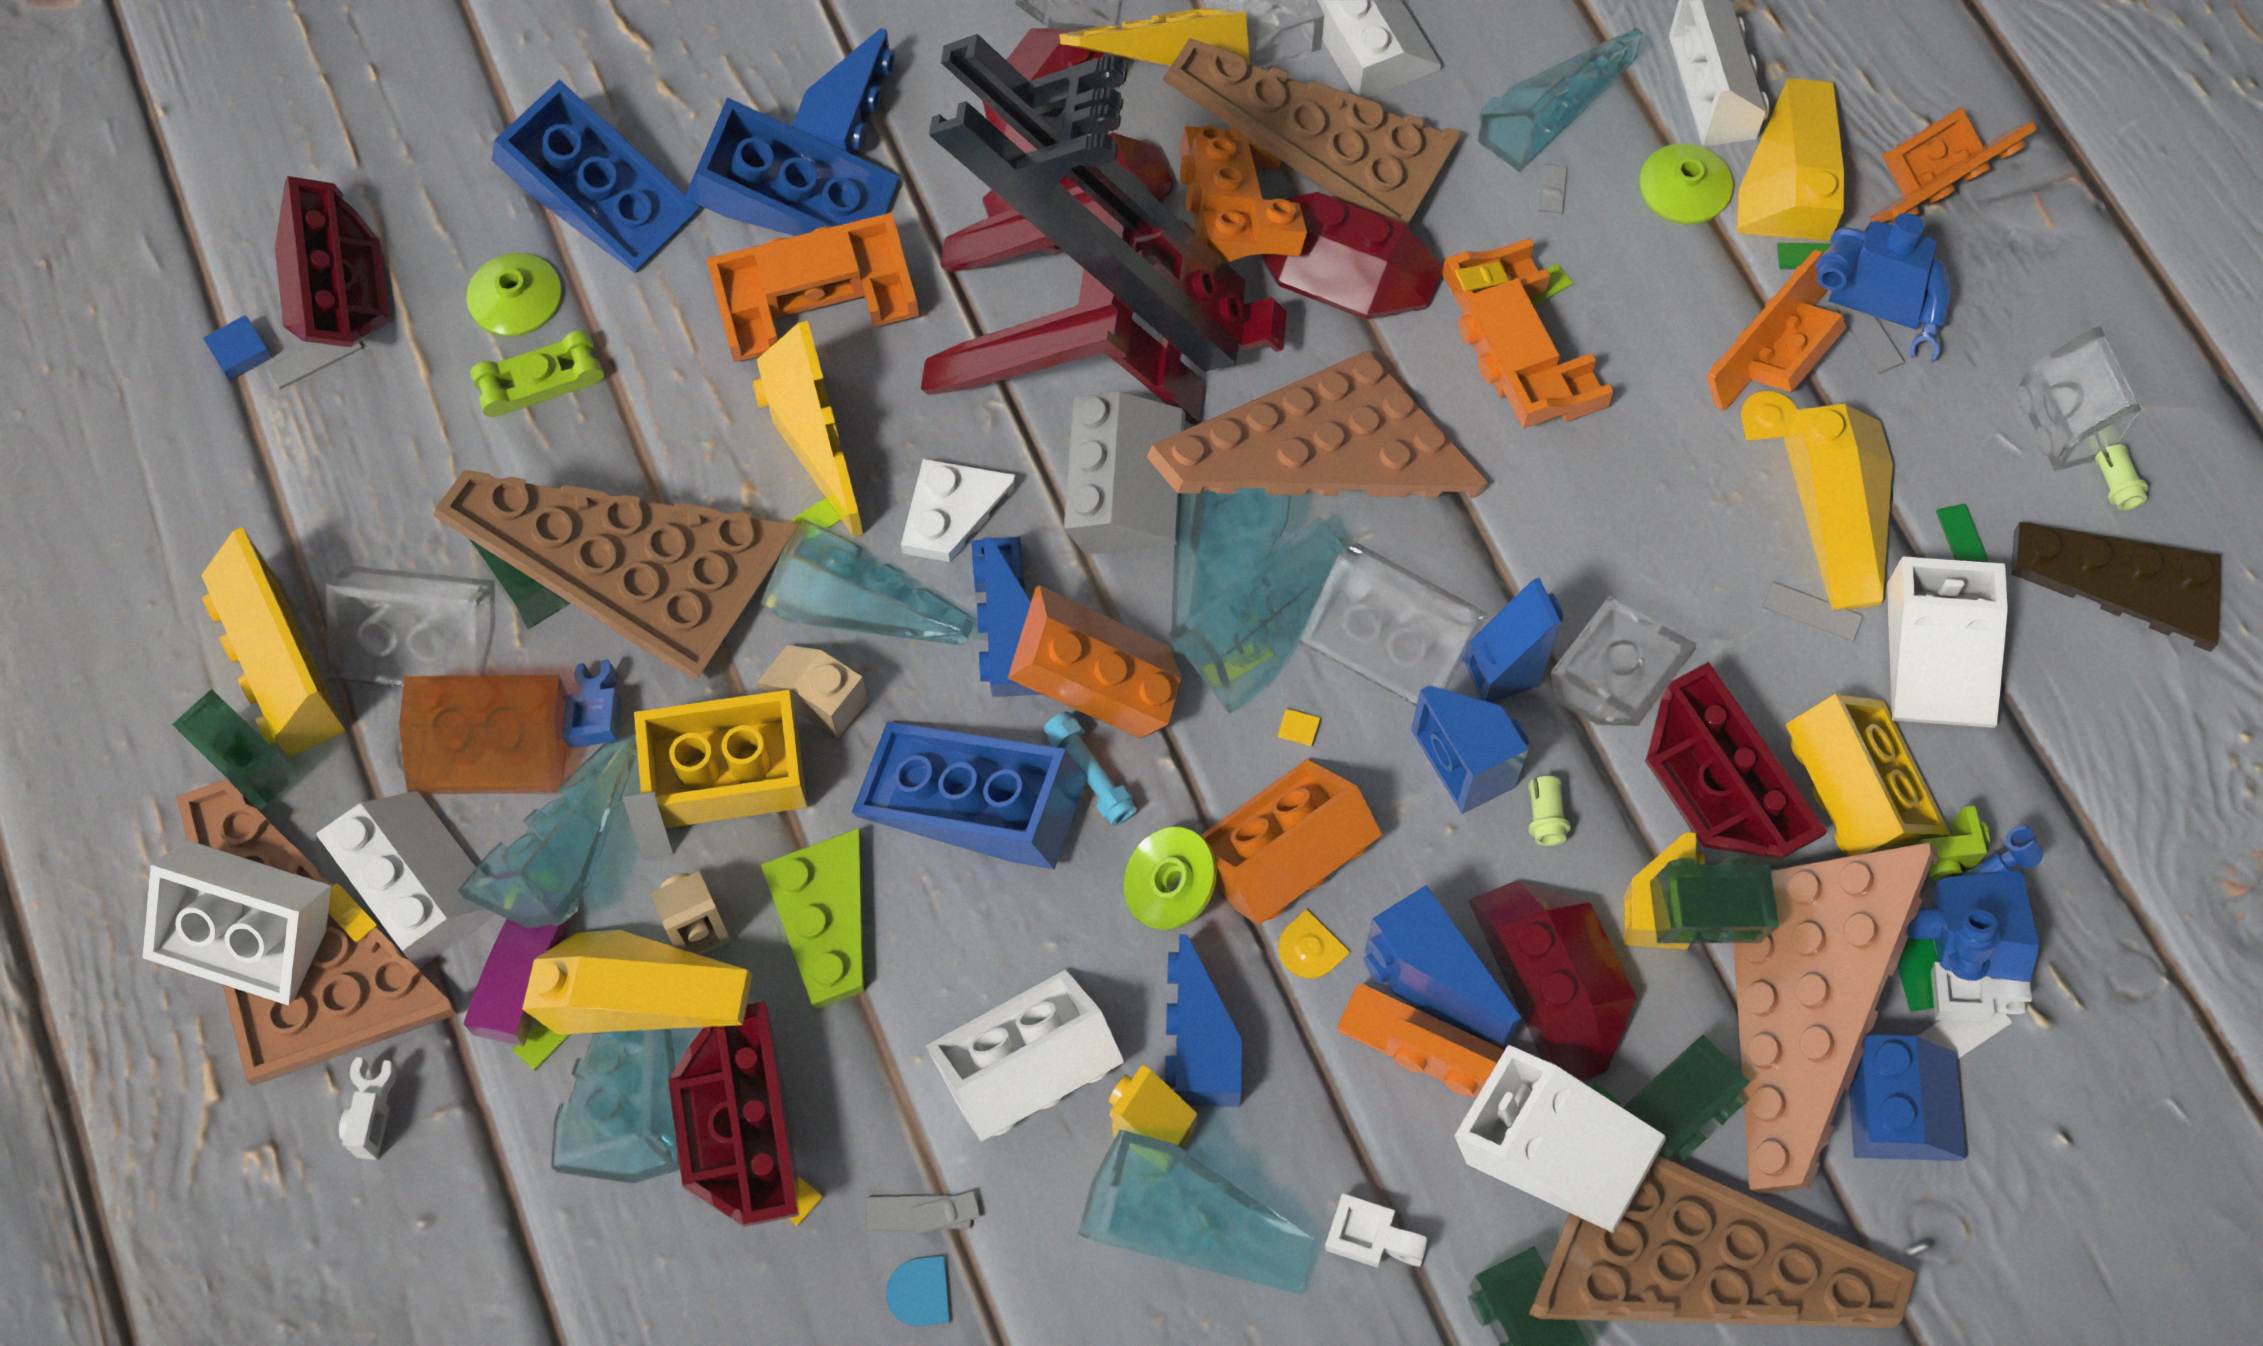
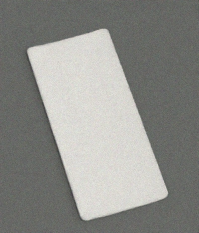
M1994 1008L1995 1014L1990 1022L1940 1020L1919 1034L1918 1037L1956 1052V1057L1959 1059L2010 1025L2012 1021L2005 1013H2001Z

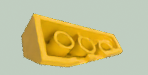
M1196 8L1153 15L1152 19L1123 21L1122 29L1118 25H1109L1059 34L1060 44L1166 67H1171L1189 38L1241 55L1246 64L1250 65L1246 11Z
M1787 78L1737 193L1736 233L1830 241L1844 211V167L1834 83Z
M808 321L800 322L757 359L761 378L752 380L759 409L769 407L773 425L820 491L833 506L853 537L863 535L859 512L844 455L840 450L839 437L832 409L829 407Z
M1845 403L1796 410L1785 434L1784 442L1829 603H1831L1832 610H1850L1879 606L1883 602L1893 462L1881 422Z
M622 930L577 932L534 959L522 1009L557 1035L743 1025L753 974L746 969Z

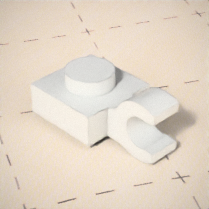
M1935 962L1931 970L1935 1020L1990 1022L1995 1014L1994 1008L2005 1014H2024L2026 1011L2025 1002H2031L2032 1000L2030 982L1991 979V977L1987 976L1978 981H1965L1956 977L1952 971L1943 969L1939 966V962Z
M356 1057L350 1068V1077L359 1091L354 1092L351 1107H346L342 1113L339 1135L343 1140L342 1145L356 1158L378 1160L390 1111L386 1101L389 1091L396 1081L397 1070L391 1061L384 1060L380 1075L373 1080H366L368 1063L363 1058Z
M1342 1193L1325 1245V1251L1379 1268L1384 1252L1401 1262L1420 1267L1428 1238L1391 1227L1395 1210Z

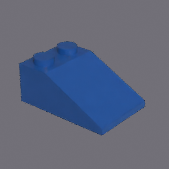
M1427 885L1372 918L1365 947L1366 956L1364 957V962L1376 982L1379 984L1386 982L1394 995L1441 1021L1504 1050L1510 1045L1521 1016Z

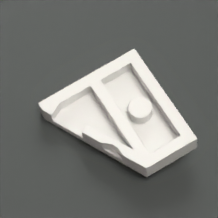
M923 459L901 541L902 554L951 562L965 546L966 539L972 533L978 532L990 518L989 512L1004 495L1009 497L1012 494L1016 485L1015 475Z

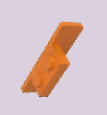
M1961 107L1949 112L1882 154L1903 196L1869 217L1872 222L1891 220L1893 224L1896 217L1902 213L1917 215L1919 213L1917 204L1927 199L1929 204L1942 199L1955 190L1952 182L1960 177L1964 181H1968L1990 169L1988 160L1995 155H1998L1999 159H2003L2025 147L2023 138L2037 130L2036 125L2033 121L2004 132L1987 144L1982 145L1963 108Z
M1814 250L1802 265H1799L1794 270L1790 279L1775 296L1768 300L1765 308L1739 334L1738 339L1722 358L1713 364L1707 374V381L1716 408L1726 410L1751 380L1792 393L1846 329L1843 314L1815 306L1827 291L1819 285L1816 270L1818 259L1824 252Z
M1358 984L1355 987L1337 1027V1031L1340 1034L1392 1057L1401 1067L1415 1073H1426L1443 1081V1084L1450 1090L1468 1097H1478L1505 1051L1364 984Z

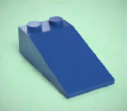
M560 79L494 140L492 161L526 193L634 273L699 210V207L693 202L684 199V193Z
M727 97L684 199L730 219L798 236L810 233L820 227H835L885 214L900 176Z
M887 722L852 813L862 819L1005 861L1055 870L1083 792L1087 775L1064 748Z

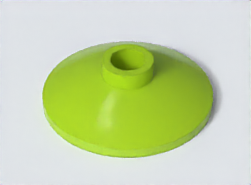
M1680 143L1662 147L1647 158L1639 176V188L1643 200L1657 215L1674 223L1691 225L1707 222L1718 216L1726 208L1732 195L1733 180L1727 165L1715 153L1698 145ZM1684 174H1690L1694 177H1687Z
M510 253L488 261L476 271L467 288V305L475 322L486 331L507 337L522 336L540 329L552 319L561 303L562 286L554 268L542 258L527 253ZM517 284L511 289H505L509 285Z
M1183 827L1163 828L1146 837L1131 855L1124 874V897L1133 916L1150 928L1164 931L1183 927L1199 916L1210 901L1216 884L1217 867L1211 847L1202 836ZM1181 877V882L1175 889L1176 881Z

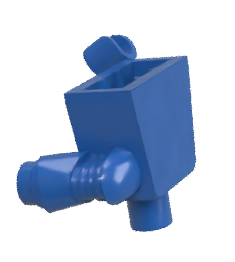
M1902 213L1896 217L1893 226L1880 221L1870 222L1864 231L1854 228H1842L1835 231L1830 238L1832 245L1821 255L1816 265L1819 285L1831 291L1828 301L1915 330L1919 322L1923 323L1922 332L1914 337L1910 345V355L1914 359L1917 343L1929 341L1934 346L1931 362H1933L1941 349V341L1936 334L1938 327L1944 326L1952 287L1944 262L1935 258L1937 242L1933 238L1921 235L1924 229L1923 221L1914 214Z
M2021 825L2009 831L2005 839L2006 846L2009 849L2006 853L2002 854L1998 851L1974 868L1955 877L1942 878L1936 882L1931 908L1919 907L1916 917L1908 925L1907 939L1934 940L1939 966L1947 971H1952L1956 977L1962 980L1978 981L1985 976L2020 982H2030L2040 944L2023 873L2013 869L2017 864L2024 868L2037 866L2043 858V850L2036 841V836L2029 826Z

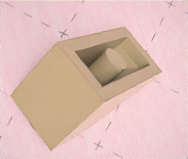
M787 645L756 683L757 687L766 693L790 690L796 712L836 739L840 738L868 702L863 677L818 649Z
M700 871L690 875L688 873L674 875L666 879L659 889L650 893L662 924L674 947L703 955L731 942Z

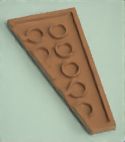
M1189 38L1162 79L1163 81L1339 200L1400 222L1406 226L1462 133L1448 127L1444 131L1425 126L1423 125L1424 119L1411 114H1407L1405 118L1383 111L1379 103L1313 80L1309 85L1287 78V71L1271 67L1269 71L1246 64L1241 55Z

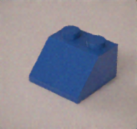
M1431 685L1420 689L1411 731L1461 814L1514 789L1528 752L1527 747L1529 746L1527 734L1519 721L1516 719L1510 720L1501 705Z
M1867 1034L1863 1044L1864 1052L1849 1088L1854 1158L1964 1161L1966 1159L1956 1052L1918 1036Z

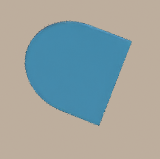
M944 1256L907 1261L896 1268L891 1274L886 1286V1301L890 1311L898 1320L911 1326L950 1323Z

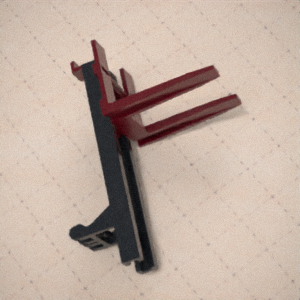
M979 34L943 46L941 64L1037 150L1025 153L967 101L958 104L956 118L946 120L941 114L931 118L929 136L1014 208L981 220L947 236L943 245L941 268L946 272H954L982 267L1057 245L1083 267L1079 303L1076 306L962 342L928 357L924 363L921 390L928 395L965 390L1104 353L1167 405L1182 408L1185 412V420L1191 425L1200 423L1204 380L1180 361L1181 354H1184L1201 370L1207 372L1237 364L1238 352L1268 345L1275 352L1282 351L1285 345L1288 312L1273 297L1246 304L1244 302L1246 281L1195 235L1196 231L1183 219L1179 220L1148 191L1149 187L1130 170H1125L1114 160L1116 159L1118 144H1116L1115 137L1108 134L1110 131L1118 130L1121 123L1120 110L1123 108L1124 99H1122L1121 92L1114 89L1124 85V82H1126L1128 68H1126L1125 61L1115 56H1102V59L1096 58L1028 81ZM1066 175L1077 187L1066 190L1059 182ZM1134 312L1162 335V344L1132 320Z

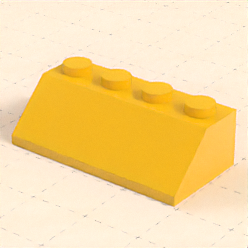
M243 527L234 530L201 575L209 591V594L202 596V601L213 622L216 624L222 621L227 633L219 637L221 644L233 664L240 661L245 674L237 677L249 703L252 705L258 702L263 715L256 718V723L262 736L269 746L277 743L288 758H291L346 732L273 570Z

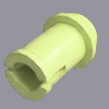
M2123 444L2107 447L2110 458L2106 457L2105 452L2100 451L2095 456V460L2100 466L2110 489L2107 497L2109 502L2117 505V508L2122 511L2130 510L2143 504L2147 500L2146 492L2148 491V485L2145 480L2139 479L2128 455L2127 447Z
M1554 776L1537 777V781L1530 780L1528 787L1531 794L1533 822L1528 826L1529 834L1535 838L1536 844L1542 846H1554L1565 842L1566 834L1570 831V822L1564 819L1561 779Z

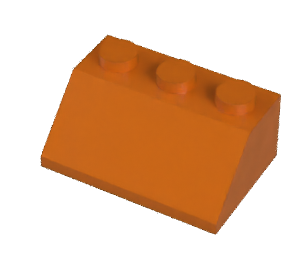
M1039 585L1035 588L1007 679L1141 739L1169 724L1181 676L1171 646Z
M1305 759L1200 836L1207 841L1215 856L1217 867L1215 886L1236 911L1259 926L1265 921L1279 916L1289 903L1307 890L1320 886L1326 880L1327 875L1346 861L1362 855L1368 845L1382 836V833L1357 785Z

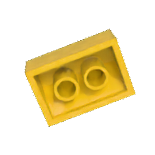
M1834 694L1785 724L1792 737L1790 743L1792 752L1797 760L1806 766L1814 783L1812 787L1813 795L1817 803L1828 812L1836 829L1834 833L1835 841L1847 857L1913 846L1920 839L1951 836L1895 722L1892 720L1884 700Z

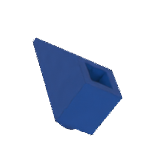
M880 28L805 91L792 127L853 155L856 150L861 151L863 149L867 136V119L870 113L875 114L881 100L880 85L883 77H890L894 67L895 51L889 47L887 29Z
M991 537L984 538V554L975 555L976 584H986V603H977L978 632L988 633V651L979 652L980 681L990 682L992 697L1043 695L1007 679L1031 601Z
M1540 577L1533 579L1469 642L1464 663L1483 701L1492 703L1538 687L1541 684L1553 645L1556 642L1560 624L1563 621V613L1557 597L1553 593L1547 594Z
M1179 934V952H1168L1167 984H1178L1177 1003H1167L1166 1035L1177 1036L1176 1055H1165V1083L1170 1088H1175V1093L1189 1106L1240 1107L1242 1039L1188 935Z

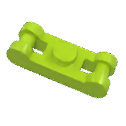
M574 331L566 335L560 342L497 363L483 361L474 365L470 370V375L474 386L481 390L482 394L479 397V402L483 414L489 417L501 416L601 381L604 377V372L600 361L592 356L594 344L590 334L587 331ZM574 361L575 364L572 368L562 371L560 365ZM514 381L515 387L507 390L500 388V385Z

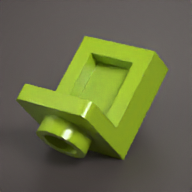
M1975 805L1964 806L1951 822L1953 836L1920 839L1916 844L1931 843L1937 848L1938 861L1931 864L1927 876H1930V880L1939 881L1942 878L1955 877L1977 866L1987 854L1990 846L1989 831L1985 822L1979 821Z

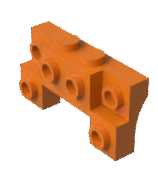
M1210 125L1202 127L1184 126L1179 146L1181 156L1180 182L1187 185L1186 211L1193 214L1197 237L1226 263L1257 254L1300 257L1307 234L1300 203H1293L1284 199L1263 200L1255 167L1279 170L1281 160L1233 127H1230V130H1223Z
M892 213L835 227L824 226L810 233L790 238H775L765 244L706 258L733 362L761 356L778 341L772 319L863 296L873 328L919 316L917 299Z
M1530 238L1494 250L1464 251L1445 258L1442 272L1462 311L1461 317L1458 318L1460 335L1466 345L1472 344L1476 351L1478 367L1483 380L1487 384H1493L1500 399L1507 397L1523 429L1560 415L1564 422L1609 407L1613 394L1610 384L1600 386L1593 373L1596 359L1592 353L1557 365L1559 354L1529 300V297L1546 292L1550 279L1547 269L1538 271L1531 258L1534 244ZM1495 262L1501 263L1509 281L1492 287L1464 292L1455 273L1456 269Z

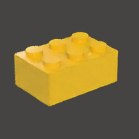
M790 690L634 712L641 794L655 792L666 828L807 808L797 713Z

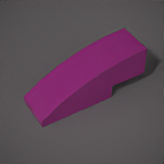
M526 889L522 891L488 956L463 1023L474 1036L525 1046L534 1017L522 1008L534 959L565 939L576 904L574 899Z

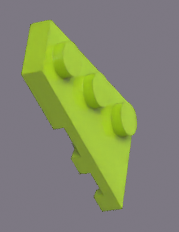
M859 828L761 864L814 1011L864 992L860 861L861 834Z

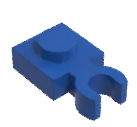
M608 659L602 660V670L595 678L591 677V673L584 663L578 664L575 668L574 679L580 687V693L566 695L561 737L569 748L618 741L622 698L614 688L618 681L617 671Z

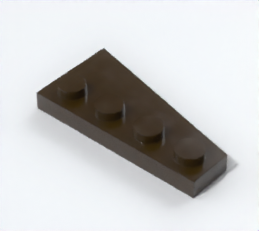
M2019 522L2015 528L2011 566L2012 575L2070 598L2079 595L2099 603L2101 610L2116 616H2120L2122 612L2150 623L2148 628L2167 636L2172 632L2194 640L2193 646L2211 652L2218 644L2221 555Z

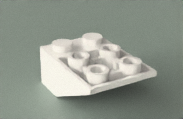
M1902 557L1887 582L1892 720L1995 728L1998 719L2008 611L2005 564Z
M1510 1045L1505 1049L1454 1136L1467 1165L1612 1233L1618 1227L1666 1140L1665 1135L1558 1066Z

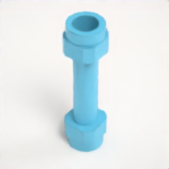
M1067 711L1051 718L1044 726V731L1048 735V741L1053 747L1066 749L1087 775V783L1099 798L1095 807L1102 817L1108 820L1112 826L1120 825L1131 818L1137 811V807L1132 801L1133 797L1124 785L1116 787L1081 739L1085 730L1078 720L1073 718Z

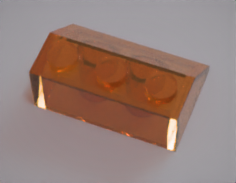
M404 676L399 728L407 792L418 791L420 794L563 793L567 745L561 737L566 695L569 694L560 676Z

